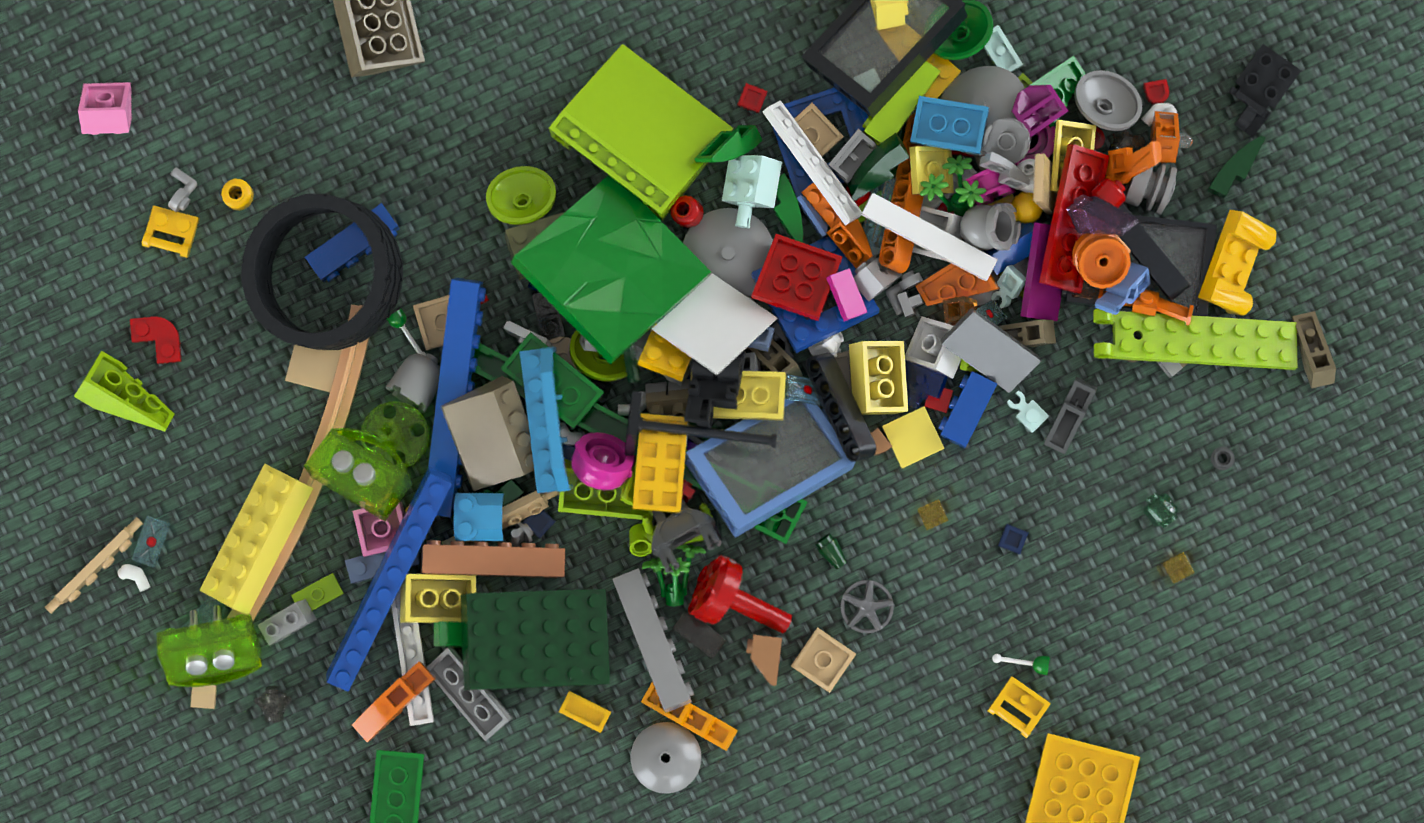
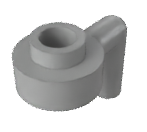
M175 167L171 175L184 183L185 186L176 191L168 207L178 212L179 210L184 211L189 205L191 199L188 197L197 187V182Z
M912 270L901 276L902 281L886 290V295L896 315L904 313L897 294L921 283L923 279L920 273L915 274Z

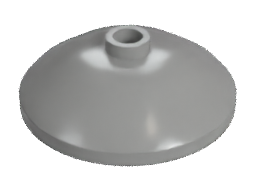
M1093 71L1084 75L1076 85L1074 93L1076 105L1081 114L1097 127L1110 131H1121L1132 127L1139 119L1142 112L1141 97L1136 88L1124 77L1109 71Z
M672 722L653 724L644 729L633 743L630 756L632 770L640 783L652 791L658 793L680 791L687 787L699 772L701 766L699 743L688 729ZM665 753L670 755V761L667 763L661 760V756Z

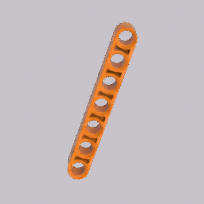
M913 113L908 118L903 139L909 157V147L924 146L911 144L910 142L916 113ZM908 158L897 167L890 202L920 217L924 196L912 194L910 158ZM885 228L879 254L880 264L896 273H904L910 265L914 243Z

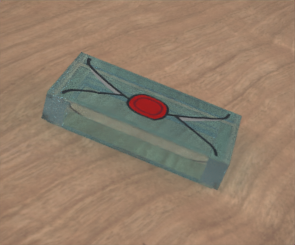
M991 300L976 309L977 312L995 325L1008 318L996 300Z
M786 374L785 399L822 406L809 378Z
M147 515L131 560L155 568L170 523Z

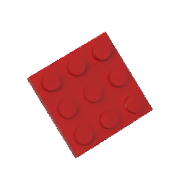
M776 234L751 298L819 321L831 290L826 278L838 272L843 256Z

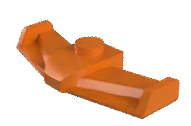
M1150 142L1149 145L1134 153L1132 148L1129 147L1108 151L1110 157L1105 179L1108 178L1112 181L1117 179L1122 184H1127L1134 176L1157 165L1162 160L1160 142Z
M1100 288L1098 298H1101L1107 292L1104 291V288ZM1147 289L1132 304L1125 303L1123 305L1133 306L1132 312L1155 316L1157 311L1185 321L1186 325H1190L1194 305L1190 304L1188 308L1159 297V292Z

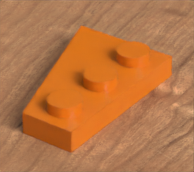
M952 263L915 286L927 306L1000 289L991 274L988 280L984 281Z

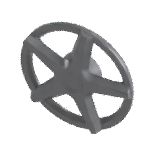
M863 580L854 583L845 591L841 600L842 617L847 625L857 632H877L889 623L893 615L894 603L891 594L882 584L875 581ZM866 584L863 598L849 594L854 588ZM873 585L880 588L888 599L874 600ZM845 601L857 607L856 613L850 620L845 613ZM889 606L888 616L880 624L876 610ZM863 617H868L874 628L862 629L856 627L855 624Z

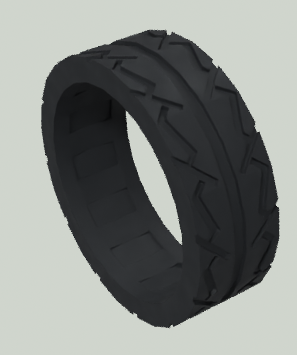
M328 194L300 195L290 198L287 202L284 201L270 209L258 222L257 227L255 226L248 238L242 257L243 263L241 264L243 291L254 317L267 331L284 342L316 350H341L355 346L357 342L361 343L373 336L386 323L387 318L391 316L398 303L403 282V262L399 246L390 228L374 212L364 206ZM318 214H343L357 224L371 247L374 260V279L370 294L354 317L340 327L326 332L309 333L292 323L280 309L274 296L271 281L273 261L283 238L303 220Z

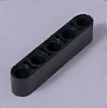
M1124 204L1119 206L1113 213L1104 212L1102 214L1098 212L1112 232L1118 235L1131 250L1130 254L1139 265L1148 267L1150 278L1171 302L1190 287L1186 279Z
M831 353L808 357L805 362L806 372L845 455L853 462L873 457L876 453L875 441L835 357Z

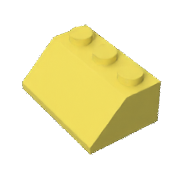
M1056 120L1051 192L1058 193L1068 144H1075L1094 150L1096 125Z

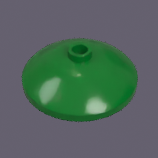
M962 0L966 5L964 8L968 17L934 54L947 60H960L979 52L990 40L994 27L991 13L985 5L976 0ZM943 4L930 15L925 25L924 35L944 15L949 7Z

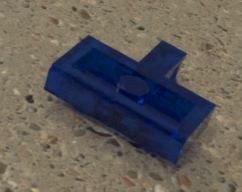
M905 360L907 392L910 393L908 406L919 409L923 399H927L929 395L941 398L948 376Z

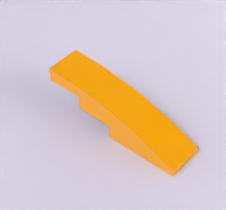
M653 681L641 700L643 704L727 751L738 732L737 729L692 703L665 713Z

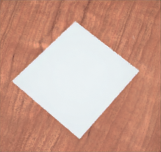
M712 273L657 323L652 330L718 375L778 318Z

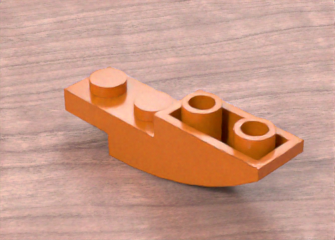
M814 182L801 192L831 228L826 233L856 269L872 257L868 239L858 219L845 226Z
M421 661L417 662L406 674L396 680L376 699L352 726L368 743L436 678Z

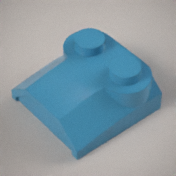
M455 493V541H503L502 511L504 493Z

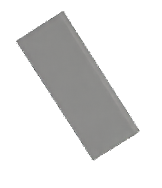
M447 647L426 667L436 678L434 681L484 741H487L514 718L490 689L464 691L463 657L455 647Z

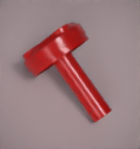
M720 555L701 570L688 608L689 614L698 620L713 625L721 620L730 608L782 634L786 632L791 623L792 615L740 590L742 566L735 560Z

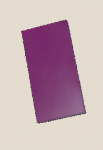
M1034 223L1020 316L1058 321L1062 289L1039 283L1051 225Z

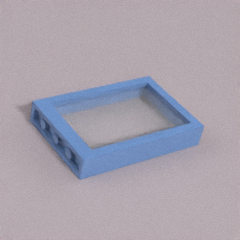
M797 388L792 394L790 392L785 395L784 421L743 419L726 429L729 431L772 436V433L777 434L775 448H770V445L710 438L685 453L686 466L735 538L852 470L855 462L850 461L845 455L825 410L819 408L813 392L809 395L800 388Z

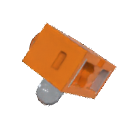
M1154 112L1150 135L1151 142L1155 141L1161 144L1162 160L1160 163H1176L1178 148H1189L1193 143V139L1189 134L1179 133L1178 113Z

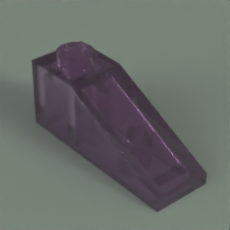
M1079 196L1067 208L1077 233L1123 235L1139 222L1136 217L1099 197Z

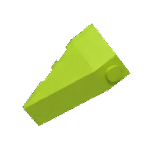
M101 351L74 397L94 409L165 432L174 413L156 395L149 394L142 387L143 383L138 378L136 380L126 372L128 368L122 362Z

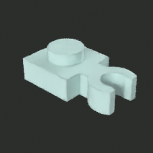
M1013 265L1007 266L997 281L1000 290L994 292L991 299L994 301L1001 297L1002 303L1000 308L1008 307L1011 299L1017 298L1024 288L1026 277Z
M1017 391L1015 394L1020 398V402L1014 404L1009 399L1007 404L1010 408L1020 411L1016 418L1033 433L1049 415L1034 400L1027 404L1024 394Z

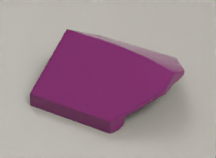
M1032 85L1017 94L1011 112L1018 121L1025 125L1030 137H1032L1067 113L1068 109L1051 85Z

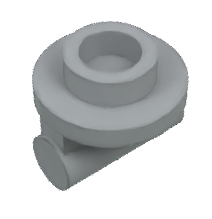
M521 522L515 525L516 529L511 531L512 546L519 547L523 541L526 543L532 542L531 536L533 532L526 523L522 524Z

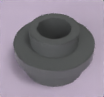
M1227 447L1216 448L1211 454V463L1218 470H1227L1234 464V454ZM1220 454L1226 456L1225 463L1219 462L1218 457Z

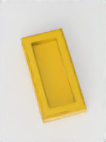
M571 691L568 692L559 710L560 713L599 733L602 732L611 714V711Z

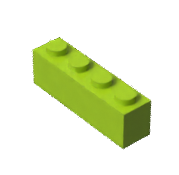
M926 61L873 118L869 116L862 125L865 128L863 133L874 141L877 146L893 134H898L917 107L919 96H925L941 71Z

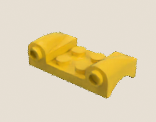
M1229 210L1198 298L1223 308L1229 314L1246 315L1253 306V297L1244 291L1258 250H1268L1275 244L1276 230L1242 211Z

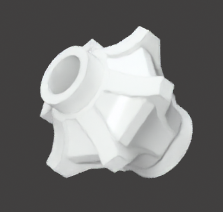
M839 332L808 347L813 356L831 353L834 357H837V354L841 353L840 344L844 341L843 335Z

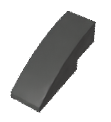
M1075 377L1044 445L1063 454L1066 453L1097 391V386Z

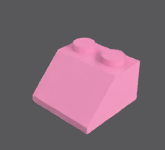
M130 82L83 85L78 108L82 134L129 133L131 124Z
M399 499L353 511L363 557L383 553L388 550L405 515L403 504Z

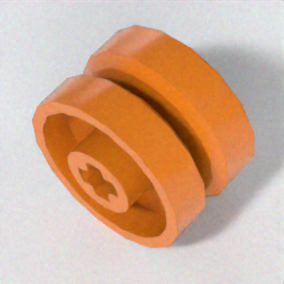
M1103 229L1090 230L1083 234L1074 245L1072 251L1073 264L1082 278L1091 286L1101 289L1110 288L1120 283L1128 274L1130 255L1124 244L1112 232Z

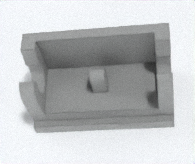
M858 129L828 166L834 174L848 184L861 163L876 148V143Z

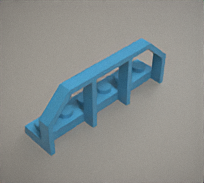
M556 347L520 351L537 493L561 492L574 489L573 484L568 482L563 459L562 443L568 442V439L560 435L556 400L562 399V394H555L553 378V352H557Z

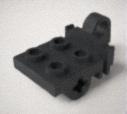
M1262 44L1235 83L1240 85L1238 90L1233 86L1229 90L1230 94L1247 105L1234 125L1254 138L1271 115L1266 110L1267 107L1270 106L1275 109L1302 70Z
M745 350L718 375L695 359L692 360V380L689 383L690 388H688L689 396L684 416L685 422L697 423L698 427L711 428L713 423V407L737 409L738 402L736 396L739 394L746 356Z

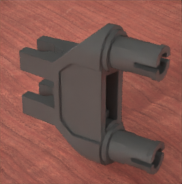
M684 499L681 500V513H675L668 518L665 512L652 511L657 521V526L652 538L651 549L653 554L660 558L667 573L674 572L671 565L675 570L680 567L672 550L691 539L702 535L709 550L715 549L712 540L717 547L722 543L714 529V519L704 512L688 508Z

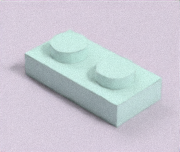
M1000 26L994 27L990 40L983 48L996 67L1013 72L1023 64Z

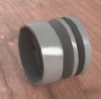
M1162 163L1157 172H1154L1153 167L1134 176L1126 184V190L1124 191L1126 200L1124 203L1137 207L1142 199L1145 198L1147 199L1146 210L1150 211L1154 202H1156L1155 213L1161 215L1173 195L1176 185L1177 168L1171 166L1167 174L1164 175L1166 164Z

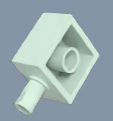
M742 155L728 161L722 201L739 206L735 223L736 227L750 228L753 208H774L782 165L781 161L760 155Z

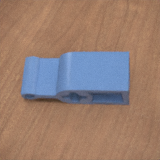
M1130 262V268L1126 277L1117 285L1107 288V292L1096 300L1095 307L1116 315L1125 303L1132 304L1151 284L1148 267Z

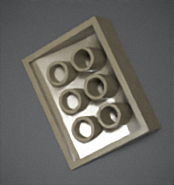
M333 0L351 78L378 74L425 62L410 0Z
M501 376L441 406L473 491L521 477L534 471L529 423L514 381Z

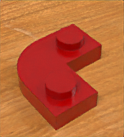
M162 317L130 319L132 343L155 341L157 364L182 362L180 335L170 321Z

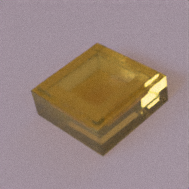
M939 499L917 509L926 530L949 521Z
M1184 552L1162 563L1173 584L1195 573Z

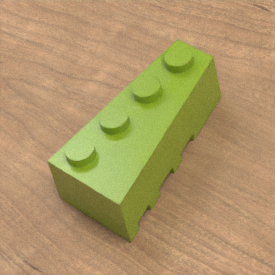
M564 459L568 482L573 484L574 489L560 492L558 512L642 520V516L647 514L651 521H653L652 511L633 509L632 505L619 500L625 483L612 490L591 488L577 478L572 469V461Z

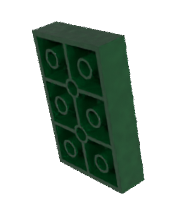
M606 589L466 593L460 595L464 691L610 684Z

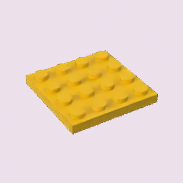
M1047 733L1025 823H1124L1140 757Z

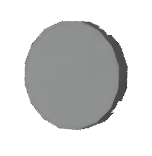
M1008 117L997 119L988 126L984 133L983 146L987 154L994 152L1013 164L1023 159L1030 149L1031 138L1029 131L1017 119Z

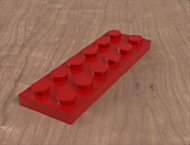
M1068 144L1039 283L1081 294L1084 279L1073 264L1072 251L1075 243L1083 234L1095 229L1098 210L1090 201L1092 199L1091 191L1105 179L1109 155L1075 144Z

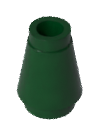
M830 533L815 543L816 551L834 566L836 570L847 563L836 537H832Z

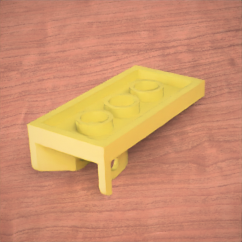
M743 371L739 394L736 396L738 402L737 409L713 407V418L784 421L786 373Z

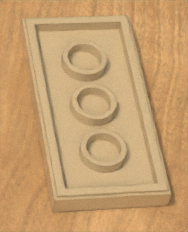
M1036 154L1033 201L1047 215H1053L1056 193L1050 191L1052 162L1045 154Z

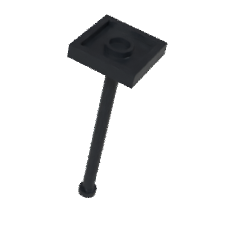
M632 392L624 455L634 456L638 432H642V430L770 445V448L776 447L777 434L773 433L770 436L643 420L644 418L640 417L642 392Z

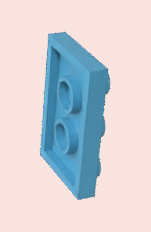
M919 96L910 142L911 144L981 155L989 107Z

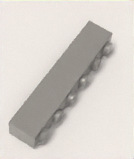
M638 568L613 578L612 580L665 713L692 703L690 696H693L694 693L690 683H684L681 674L685 673L680 660L675 661L673 652H676V648L672 638L667 639L664 631L668 628L663 616L658 618L655 609L659 608L655 595L650 596L647 587L651 585L646 573L641 574Z

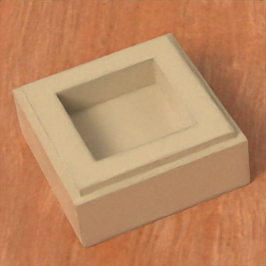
M193 683L190 707L215 709L217 685Z

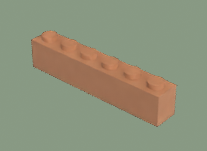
M427 540V545L423 544L421 546L420 574L563 578L565 574V548H559V544H545V548H535V543H521V547H512V543L498 542V547L488 546V542H474V546H465V541H451L450 545H441V541Z

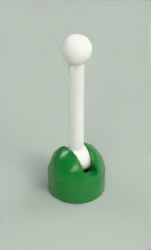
M402 308L391 314L387 318L389 324L394 328H401L416 352L426 356L427 354L421 351L405 327L407 317Z
M994 654L992 660L995 663L1002 661L1029 665L1033 667L1036 673L1047 675L1050 657L1038 656L1034 661H1027Z

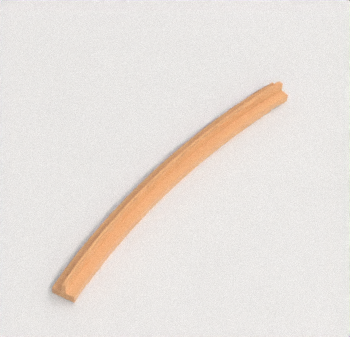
M351 304L348 321L362 308V305ZM369 338L361 343L357 342L355 346L341 350L322 420L299 481L313 488L249 615L232 609L225 620L244 633L250 628L283 572L320 495L352 407Z

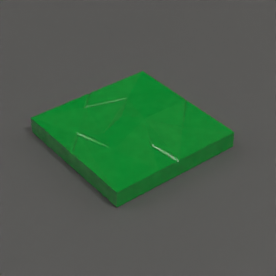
M609 175L514 255L511 261L514 267L610 365L704 282L711 273L637 196Z

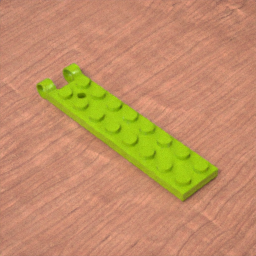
M1100 309L1093 310V322L1096 324H1112L1113 344H1094L1095 358L1286 370L1298 368L1297 322L1192 316L1190 325H1186L1185 321L1160 313L1151 316L1136 312L1119 311L1118 314L1114 315ZM1134 332H1139L1141 339H1135Z

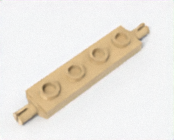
M536 490L504 506L502 511V530L511 525H517L531 515L539 514L543 509L549 507L548 500L559 495L560 492L537 493ZM455 536L442 541V544L450 545L451 541H455ZM465 541V546H474V542L479 541Z
M136 517L127 527L125 526L98 555L54 596L55 598L45 606L47 611L52 614L61 604L75 601L81 594L79 590L85 584L87 586L91 585L98 578L97 573L102 568L107 569L115 561L113 557L119 551L123 553L131 546L132 542L130 540L134 537L133 533L143 525V522Z

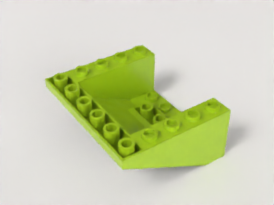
M624 44L606 61L549 127L552 138L569 151L572 148L577 150L641 199L662 222L670 213V208L676 200L684 195L708 164V162H696L694 158L721 131L734 130L733 127Z

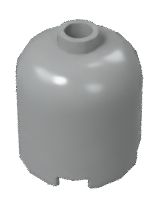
M429 353L426 356L422 354L409 355L385 388L387 390L393 389L392 395L407 406L411 407L415 404L419 406V412L425 413L438 391L439 360Z

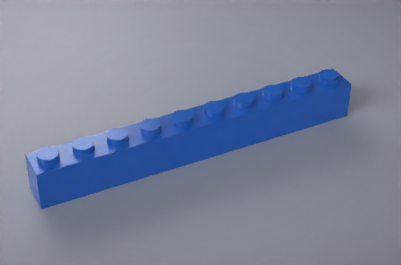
M454 278L451 280L428 467L430 466L450 475L452 485L437 516L451 517L454 515L455 493H457L458 488L461 489L463 475L460 474L462 462L441 406L474 390V382L471 381L472 372H476L477 358H474V353L480 344V335H477L478 325L481 326L483 320V312L480 311L481 302L485 301L486 288H483V281Z
M430 466L428 467L327 670V683L349 692L452 485L450 475Z

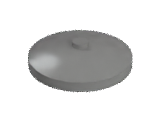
M981 66L970 69L955 78L945 89L941 99L989 107L987 129L997 119L1005 117L1016 119L1011 111L1017 94L1024 90L1025 87L1016 75L1004 68ZM982 145L981 155H986L987 153ZM963 152V153L969 154V155H979V154H973V153Z
M722 208L704 214L698 225L689 228L683 244L711 271L710 275L713 273L746 297L752 296L756 285L751 276L752 272L763 267L773 242L768 229L754 215H751L749 229L736 227L738 209Z

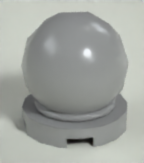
M997 203L993 206L985 204L973 206L965 212L960 221V235L966 243L982 251L993 248L996 250H1010L1012 244H1017L1020 236L1021 223L1020 221L1016 222L1014 214L1017 210L1009 203Z

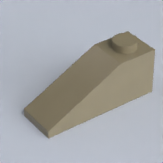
M1316 312L1292 316V321L1297 322V341L1311 388L1334 384L1336 366Z
M1042 319L998 326L1027 348L1056 344L1054 320Z
M773 339L768 352L750 347L746 348L750 353L755 352L766 372L786 373L785 392L794 385L792 380L797 383L803 378L798 364Z

